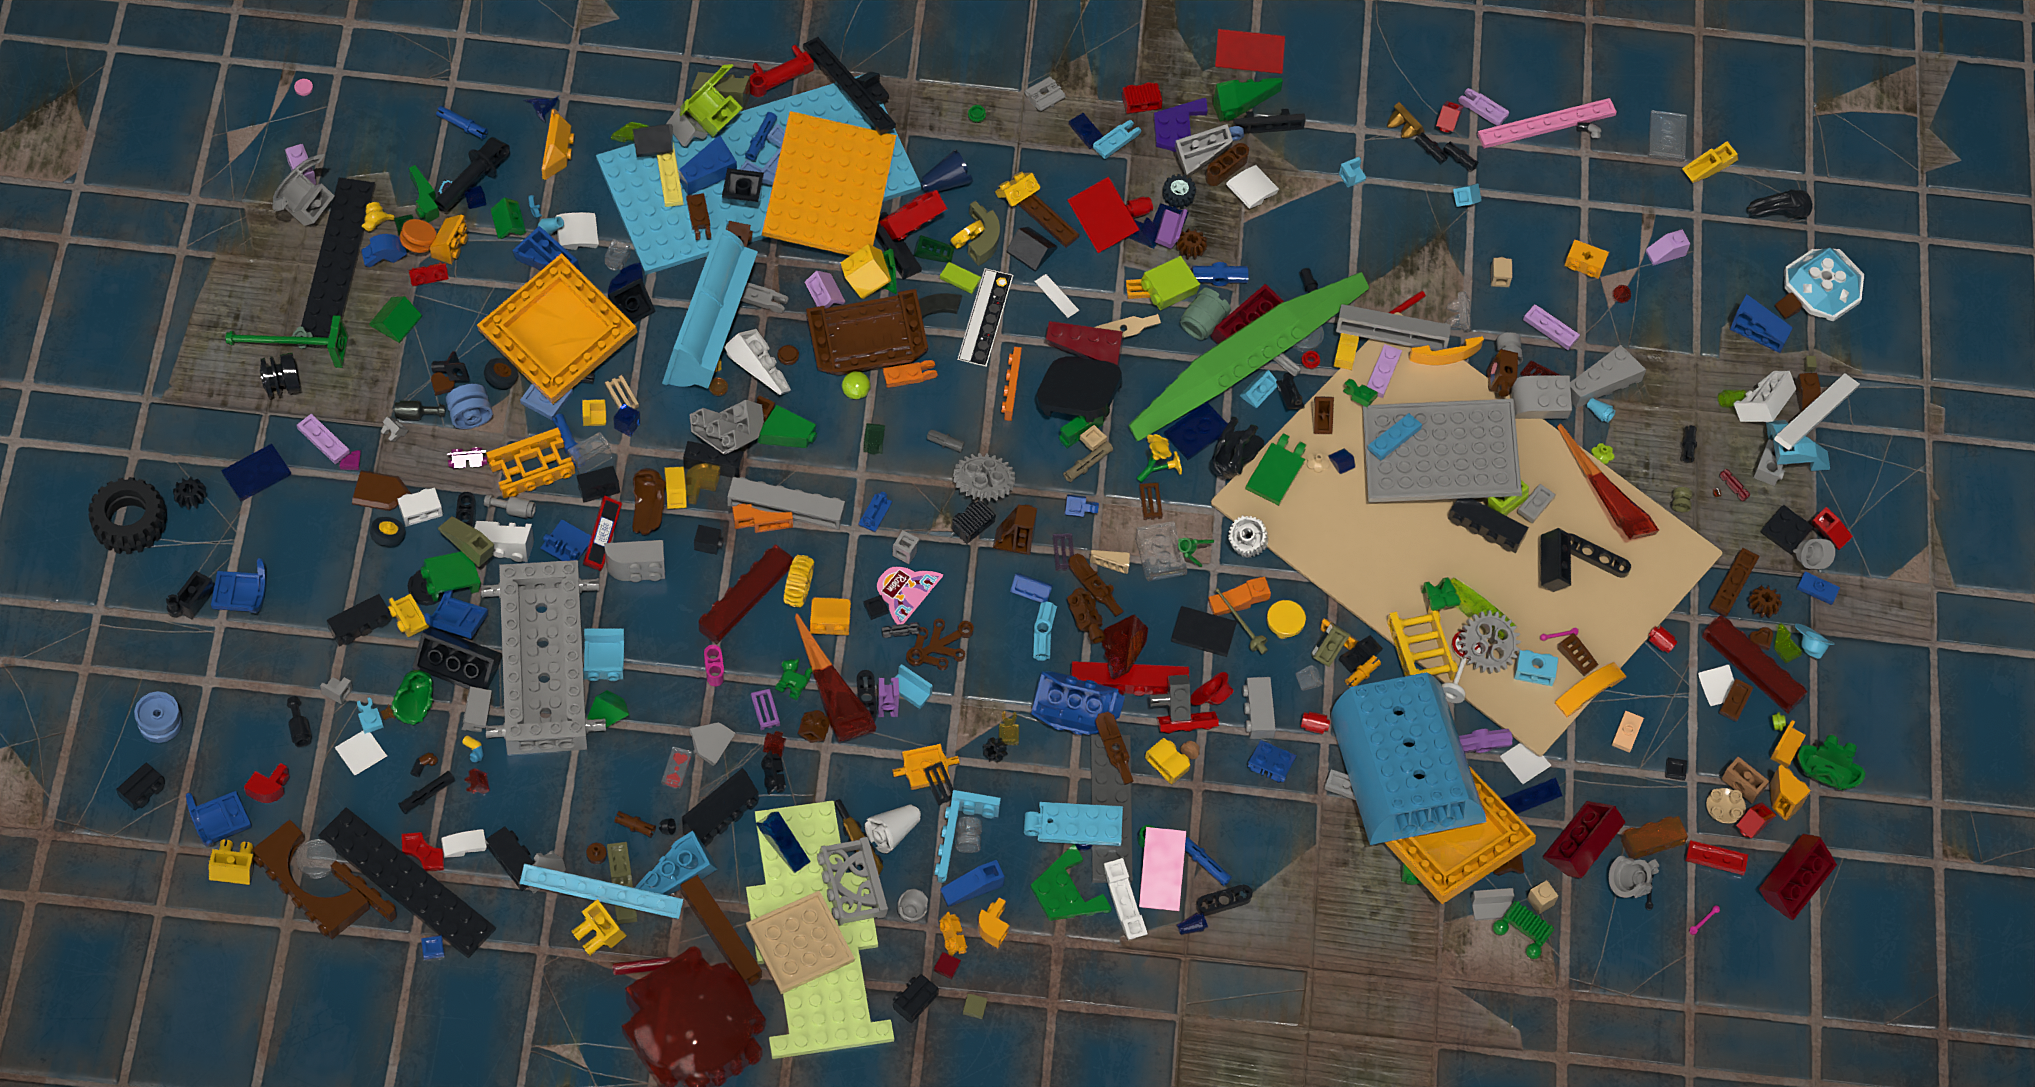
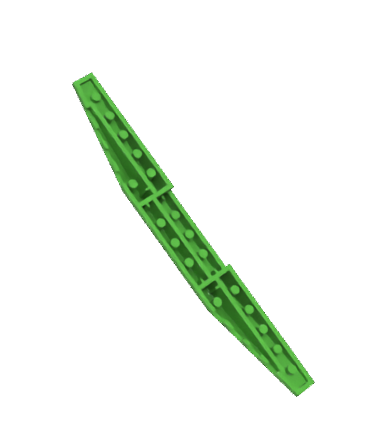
M1362 272L1328 284L1323 288L1310 291V293L1300 295L1287 302L1280 303L1190 363L1191 365L1185 371H1182L1177 376L1178 378L1172 384H1169L1165 391L1159 397H1156L1151 402L1152 404L1147 409H1144L1128 425L1136 441H1140L1219 395L1308 336L1340 311L1341 304H1350L1369 289Z

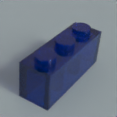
M1552 778L1502 797L1501 800L1515 814H1518L1563 795L1557 779Z

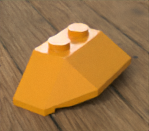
M556 109L551 111L543 158L542 179L544 180L567 167L568 159L572 158L570 145L574 144L575 134L572 133L571 125Z

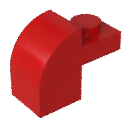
M279 763L269 778L255 771L244 786L246 795L261 803H272L279 800L284 795L282 785H285L289 779L287 766Z

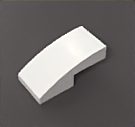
M483 829L461 832L441 838L444 858L464 856L466 852L486 850Z

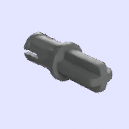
M930 430L927 435L929 441L940 444L943 448L948 447L956 450L959 453L962 452L965 441L935 430Z

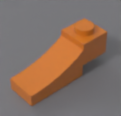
M738 504L732 507L735 529L754 526L755 533L793 528L792 512H767L755 509L751 504Z
M1264 576L1248 580L1234 589L1223 592L1222 595L1235 611L1250 608L1251 604L1269 600L1271 592ZM1219 594L1208 597L1213 615L1219 616L1232 612Z

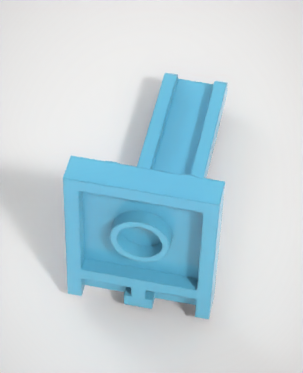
M953 790L951 807L947 806L945 813L948 824L947 826L943 825L941 836L945 837L944 845L940 844L938 856H942L941 862L936 863L935 868L938 882L944 883L947 878L958 812L963 811L966 815L981 814L985 818L992 819L999 816L1001 798Z

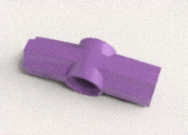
M1479 729L1471 734L1459 736L1465 753L1473 751L1484 753L1494 748L1510 747L1513 739L1509 729L1494 731Z

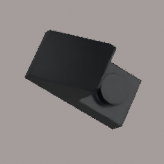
M868 72L856 78L878 104L889 99L888 92L880 83L879 73Z

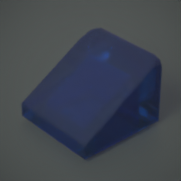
M481 186L469 188L464 194L469 209L487 204Z
M1345 448L1328 455L1339 474L1355 468L1354 456Z

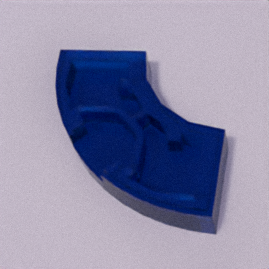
M641 262L631 264L620 270V273L611 280L608 294L639 278L643 281Z

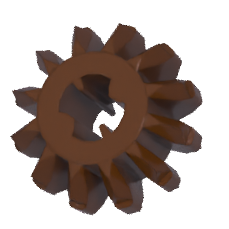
M1189 228L1186 232L1181 231L1180 237L1176 242L1177 251H1180L1181 256L1186 255L1187 260L1190 256L1194 259L1197 258V255L1202 257L1207 249L1206 237H1203V232L1197 233L1196 228L1193 231H1190Z
M1761 585L1758 589L1752 591V595L1749 597V609H1755L1754 615L1760 613L1761 618H1763L1766 614L1770 618L1773 614L1776 615L1782 605V601H1780L1781 594H1776V589L1770 590L1769 585L1766 589Z

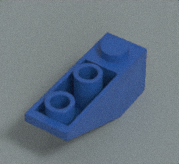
M994 860L971 870L940 888V891L947 906L950 907L1003 887L1005 877L998 861Z

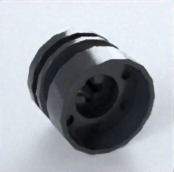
M293 353L280 355V364H276L273 356L270 357V366H267L265 358L260 359L261 380L269 398L273 397L272 388H276L277 394L280 396L281 386H285L288 394L301 391Z

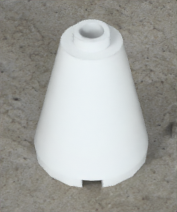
M907 805L871 816L867 819L868 822L865 823L866 834L871 843L874 841L878 845L876 847L878 851L889 853L920 822L921 813L917 807Z

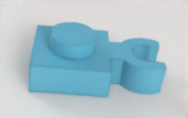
M370 697L367 698V706H362L361 702L357 701L358 709L362 712L358 716L364 734L384 728L378 709H373Z

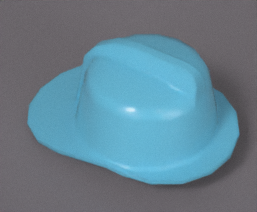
M1795 624V628L1803 634L1801 646L1808 655L1820 659L1829 645L1835 644L1815 630L1802 624Z

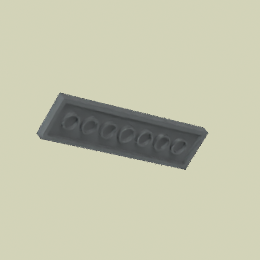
M1091 734V805L1123 806L1121 846L1092 845V883H1108L1104 863L1121 858L1124 860L1129 875V883H1132L1131 783L1124 785L1119 770L1110 763L1100 735ZM1121 735L1130 757L1128 766L1131 773L1130 735ZM1113 746V747H1112L1114 750H1118V749H1119L1118 746Z

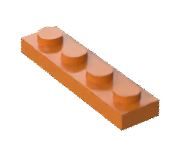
M1014 347L1013 354H1009L1008 364L1011 365V370L1007 369L1006 375L1009 386L1005 385L1004 396L1007 397V401H1003L1001 410L1002 413H1005L1004 420L1012 421L1021 347Z

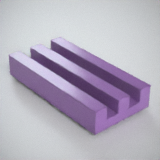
M770 689L751 693L760 729L765 730L766 727L772 728L774 725L776 727L780 726ZM766 694L774 720L772 721L770 720V716L763 696ZM757 696H759L766 722H763L756 698Z

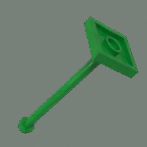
M333 316L329 338L237 335L234 331L226 333L225 340L230 345H234L235 342L327 345L335 368H343L348 333L341 316Z

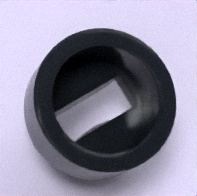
M673 818L663 819L659 823L661 825L659 827L661 833H675L676 823Z

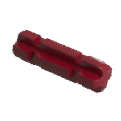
M1729 469L1721 472L1720 477L1723 481H1727L1726 484L1735 494H1739L1738 497L1742 501L1749 498L1750 492L1747 489H1743L1744 486L1735 476H1732Z

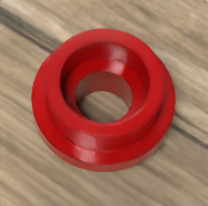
M1307 351L1302 356V364L1309 369L1316 368L1320 364V356L1315 351Z

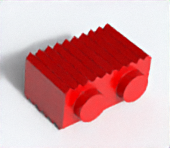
M1148 82L1138 86L1129 85L1123 88L1122 99L1126 114L1162 109L1163 100L1157 82Z

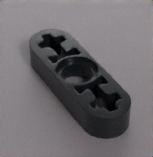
M862 670L857 674L859 720L864 725H872L877 719L874 674L869 670ZM863 677H867L868 687L864 688ZM863 694H870L872 699L870 701H863L861 696ZM868 707L871 715L870 718H866L865 715L866 708Z
M1242 884L1201 896L1197 901L1196 910L1200 915L1208 916L1246 905L1251 901L1252 889L1248 885ZM1240 891H1243L1244 894H1247L1246 898H1243V896H1239ZM1227 896L1230 902L1226 905L1221 904L1219 898ZM1203 902L1209 905L1208 909L1201 907Z

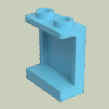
M584 629V679L590 681H598L599 679L617 681L623 679L624 629Z

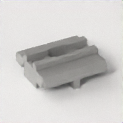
M1047 77L1024 90L1025 95L1029 97V101L1040 111L1049 106L1054 107L1056 102L1066 97L1061 87L1051 77Z

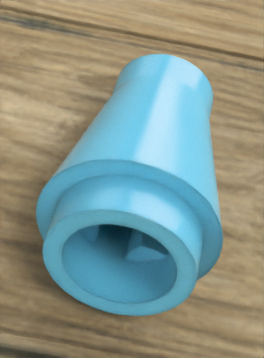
M559 216L543 218L538 223V226L551 236L555 231L563 227L564 220Z
M1591 398L1587 403V408L1602 422L1608 423L1615 415V410L1611 405Z

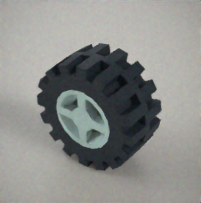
M1174 174L1171 178L1168 177L1164 183L1163 199H1165L1166 204L1169 203L1170 207L1175 206V209H1178V207L1184 209V206L1188 207L1189 204L1193 203L1196 186L1190 177L1187 179V175L1181 176V174L1175 176Z

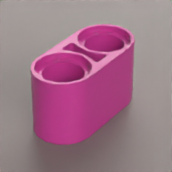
M709 645L704 650L706 678L711 686L717 687L724 682L722 651L717 645ZM712 655L717 656L714 659L709 658ZM719 673L718 676H712L711 674Z

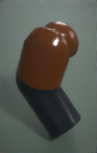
M428 752L417 758L410 774L419 777L425 765L433 766L437 763V756Z

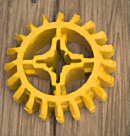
M797 555L792 561L784 590L785 604L792 607L804 605L813 578L814 560L805 555Z

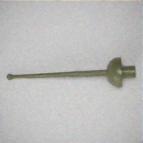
M1216 588V592L1219 593L1252 638L1250 642L1251 651L1259 650L1262 655L1268 651L1265 647L1268 641L1267 638L1261 635L1255 636L1222 595L1220 589Z

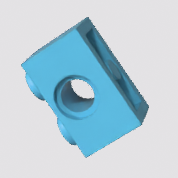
M1520 650L1516 661L1514 679L1553 686L1556 678L1558 657H1554L1551 654H1538L1530 650Z

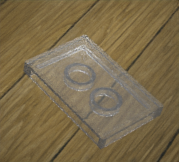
M1651 110L1648 158L1677 162L1685 161L1687 115Z

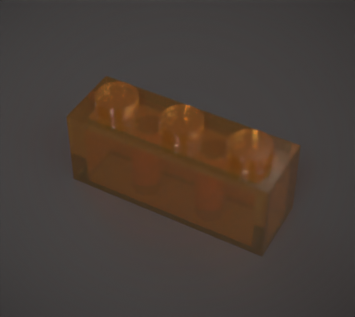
M1669 816L1657 823L1649 822L1637 829L1635 827L1627 829L1621 842L1628 858L1635 860L1685 844L1688 835L1680 817L1672 818Z

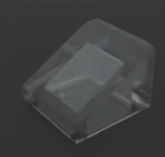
M1313 665L1295 673L1302 691L1323 685L1319 671Z

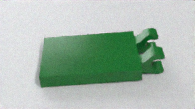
M1284 433L1281 435L1277 445L1271 443L1245 487L1246 490L1278 506L1305 463L1302 455L1307 446L1299 442L1294 453L1286 450L1285 447L1289 442L1290 436Z

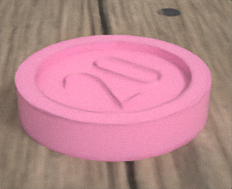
M308 79L298 80L294 85L295 92L301 96L309 95L313 91L312 82Z

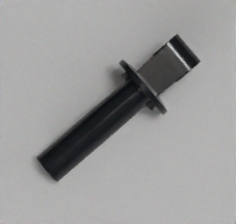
M491 137L478 151L471 149L468 153L471 164L434 200L438 208L443 212H447L483 174L494 177L497 174L495 167L509 154V145L495 137Z

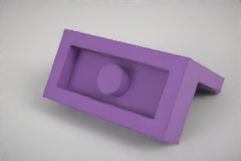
M1167 209L1164 211L1155 239L1156 243L1170 249L1173 248L1180 237L1187 213L1186 209H1183L1180 215Z

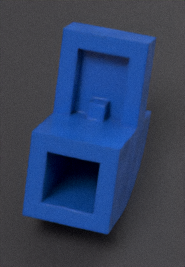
M393 234L373 236L370 238L371 244L361 250L364 265L367 267L373 266L382 259L394 263L407 254L406 248L401 244L399 237Z

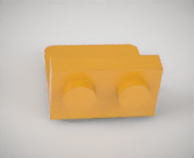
M813 598L810 633L849 635L850 600Z

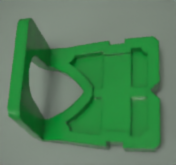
M1449 577L1442 578L1441 582L1435 587L1429 581L1424 582L1421 592L1427 593L1432 611L1444 609L1445 606L1453 607L1460 605L1461 600L1459 595L1456 594V589Z

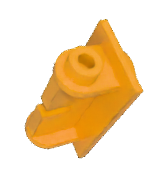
M947 912L939 921L940 930L945 940V948L951 956L957 951L959 954H964L967 952L964 935H957V933L962 932L960 919L956 914L950 915V912Z

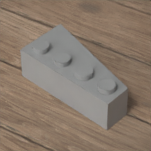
M1619 345L1570 382L1571 403L1578 408L1587 404L1591 398L1597 400L1598 397L1610 395L1615 390L1627 388L1632 383H1639L1643 380L1646 369L1624 347Z

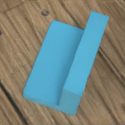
M901 664L899 666L898 674L895 677L899 678V695L921 709L932 696V684Z

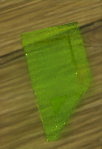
M629 122L614 132L610 139L624 143L627 139L634 141L633 129L649 127V125Z
M1779 623L1774 650L1785 663H1788L1800 657L1802 650L1791 639V633L1782 623Z

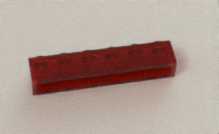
M776 544L771 549L768 548L759 562H754L750 567V571L746 575H741L737 584L733 588L730 587L724 597L713 604L708 614L705 613L699 619V632L717 645L790 570L793 557Z
M1720 615L1705 629L1702 638L1787 714L1804 700L1808 692L1804 686L1796 682L1786 670L1779 667L1775 660L1768 657L1757 644L1751 642L1744 632L1739 631L1733 626L1729 619Z

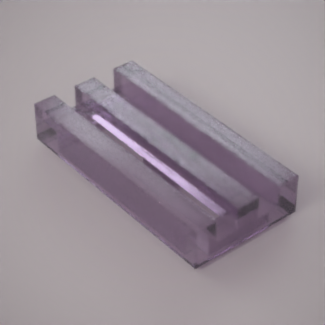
M1072 533L1053 534L1055 570L1063 569V571H1067V569L1071 568L1066 560L1064 538H1068L1069 556L1071 557L1074 555ZM1057 539H1060V541H1061V552H1062V563H1063V564H1060V563H1059V552H1058V542H1057Z

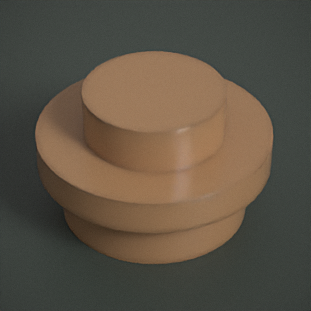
M1193 741L1183 743L1180 748L1181 753L1185 754L1188 759H1196L1200 754L1199 745Z

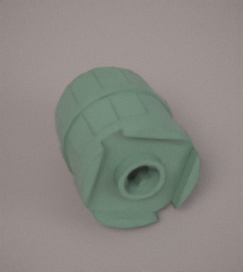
M1203 288L1198 293L1197 298L1188 305L1181 317L1180 323L1182 328L1195 339L1203 340L1208 338L1213 333L1214 328L1231 312L1229 303L1225 299L1222 301L1218 298L1220 294L1216 291Z

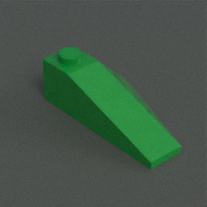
M1267 78L1259 82H1254L1253 79H1248L1246 82L1230 80L1216 84L1213 107L1219 121H1230L1279 93L1282 88V78Z

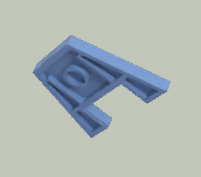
M778 123L768 134L767 140L780 148L763 169L749 160H746L739 169L763 172V183L772 186L785 131Z

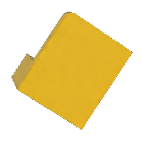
M582 400L583 426L606 425L605 400Z

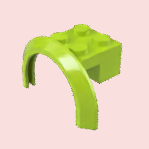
M733 64L723 65L691 98L687 99L680 106L679 116L681 117L684 113L688 112L712 138L742 109L731 95L725 99L714 88V85L734 66Z

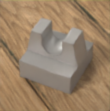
M388 416L383 421L384 426L381 430L386 435L391 431V436L388 439L393 442L399 437L405 436L409 431L397 419Z

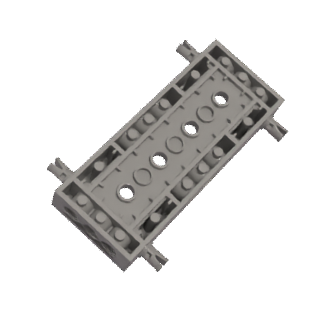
M578 560L499 565V584L481 585L482 598L499 596L501 598L505 723L503 725H486V738L504 737L507 754L587 750L588 732L606 731L605 718L593 720L586 718L580 593L582 591H599V578L581 580L579 578ZM540 606H544L547 608V610L544 613H539L536 611V609ZM540 641H546L548 642V645L544 648H541L538 646V643ZM548 676L550 680L542 683L539 681V678ZM544 711L551 713L549 718H542L540 715Z

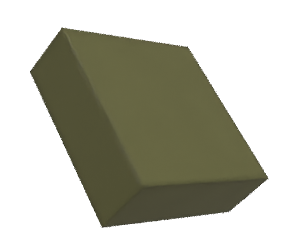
M968 994L963 1015L983 1019L988 998Z

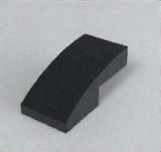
M1369 635L1357 642L1354 648L1342 654L1339 661L1350 673H1353L1359 665L1362 666L1371 656L1379 654L1383 648Z

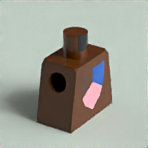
M1500 349L1487 369L1489 389L1498 392V395L1501 397L1509 395V390L1517 380L1518 353Z

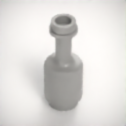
M486 495L484 499V506L491 508V506L505 508L506 513L511 516L528 519V517L533 518L535 514L536 503L529 499L511 496L506 501L496 499L493 495Z

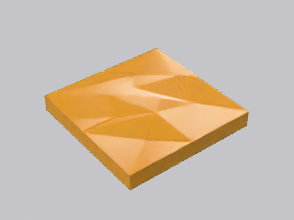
M562 253L477 324L478 330L552 404L556 403L637 333L636 326Z
M1471 767L1470 770L1486 815L1485 823L1384 842L1441 904H1444L1534 845L1536 841V835Z

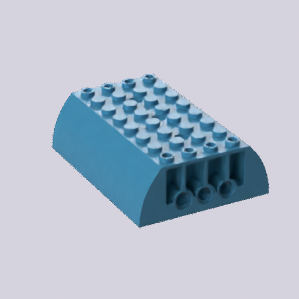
M1426 672L1350 687L1339 697L1332 709L1330 719L1370 845L1486 822V815L1443 687L1434 676ZM1411 742L1414 746L1406 747L1404 743ZM1416 774H1422L1424 778L1417 779L1414 776Z

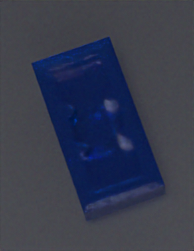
M1084 113L1069 120L1070 127L1089 149L1093 148V144L1103 137Z

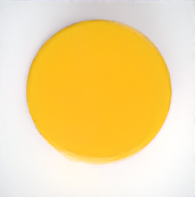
M981 220L972 223L953 236L950 240L956 249L961 248L969 239L974 240L981 235L980 233L985 230L984 224Z
M1281 600L1274 603L1269 608L1267 614L1269 628L1281 639L1299 634L1304 628L1306 621L1303 608L1290 600Z

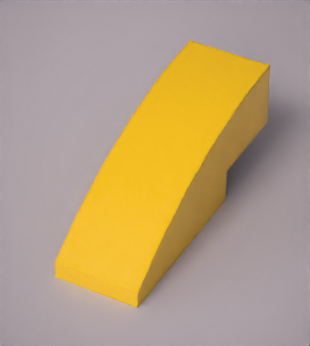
M1726 141L1715 150L1711 148L1683 167L1682 170L1691 182L1694 183L1738 161V154Z
M1341 333L1334 362L1335 367L1352 370L1359 336Z

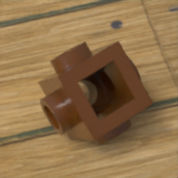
M819 710L805 712L801 719L798 734L810 743L824 741L831 720Z

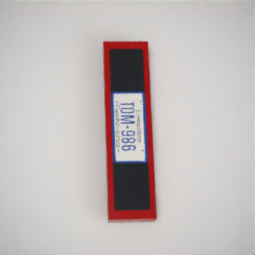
M607 496L602 498L584 557V565L599 571L602 570L605 562L604 543L611 542L621 509V502Z

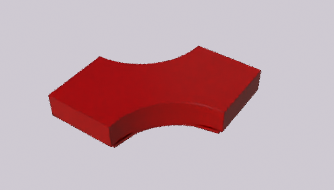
M422 832L401 834L402 852L405 855L418 859L423 869L427 872L444 870L442 848H434L428 845L423 839Z

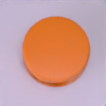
M411 219L403 224L399 239L401 244L408 250L425 253L430 251V246L436 238V231L426 221Z

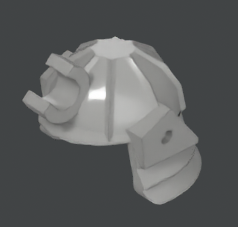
M1625 856L1617 857L1609 870V884L1612 891L1623 898L1633 895L1635 898L1650 893L1653 887L1651 885L1652 875L1659 872L1657 868L1659 864L1656 859L1647 863L1645 860H1634Z

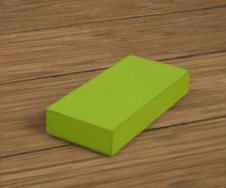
M951 262L947 263L940 274L941 280L973 294L981 281L980 276Z

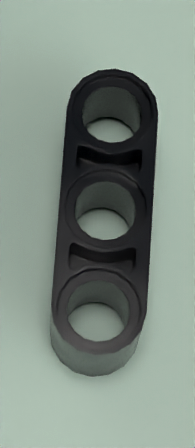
M463 492L458 496L456 519L460 521L468 519L469 521L464 523L474 528L476 517L475 496L471 492Z

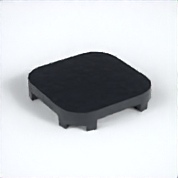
M1074 356L1058 358L1049 366L1037 390L1038 406L1044 411V415L1050 417L1053 412L1085 416L1086 422H1094V418L1103 415L1107 417L1110 413V405L1118 388H1122L1123 385L1121 369L1116 364L1107 361Z

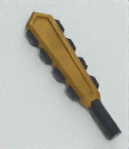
M841 799L836 800L834 804L843 819V832L849 836L848 842L868 837L865 832L861 831L862 826L860 823L849 816ZM870 843L878 875L880 876L883 870V860L880 855L875 854L876 849Z

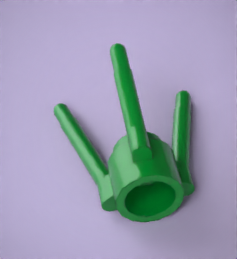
M1179 538L1178 548L1184 553L1185 558H1189L1196 565L1202 567V564L1191 554L1196 551L1198 544L1214 543V540Z

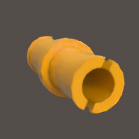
M1371 656L1362 666L1359 665L1356 671L1345 680L1347 685L1354 681L1349 688L1357 686L1364 679H1368L1370 674L1381 665L1379 659L1372 664L1377 659L1376 656Z

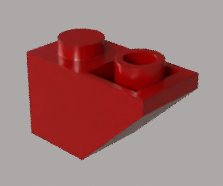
M1827 507L1812 521V525L1831 541L1838 550L1853 538L1842 521Z

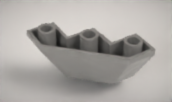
M744 400L720 413L702 408L689 414L691 432L722 454H727L757 439L764 423L762 405L749 400Z

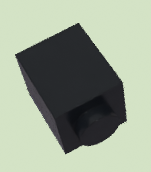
M698 525L694 539V550L717 555L718 549H722L724 537H721V529Z

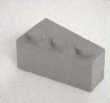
M1228 124L1175 141V148L1184 175H1187V178L1232 146L1233 139Z

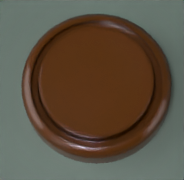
M784 345L778 350V360L784 365H793L799 359V351L792 345Z

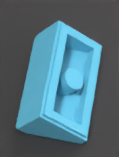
M1269 370L1263 371L1240 394V397L1257 408L1276 389L1277 379Z

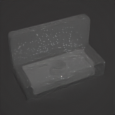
M600 432L567 450L568 455L575 462L579 474L586 473L612 458L610 444Z

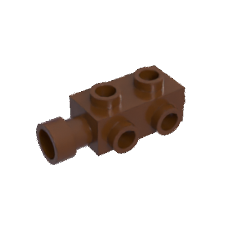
M1082 587L1077 588L1067 597L1070 604L1069 608L1076 619V625L1081 631L1089 632L1088 636L1092 644L1100 643L1106 637L1103 630L1100 629L1103 625L1102 616L1098 614L1095 606L1096 601L1091 597L1090 592L1085 591Z

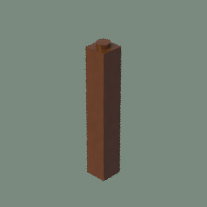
M696 875L680 885L682 896L744 988L749 985H756L762 978L761 968L699 876Z

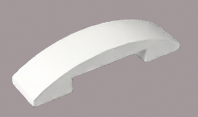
M1123 858L1104 863L1112 900L1127 939L1131 940L1147 935L1142 915L1139 914L1128 880L1129 875Z

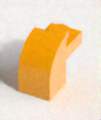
M998 898L996 903L992 902L987 912L981 910L978 921L980 936L996 948L1000 947L1009 933V924L999 919L1006 905V901Z

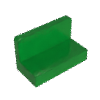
M504 197L491 208L499 239H503L510 232L521 236L526 232L518 201Z

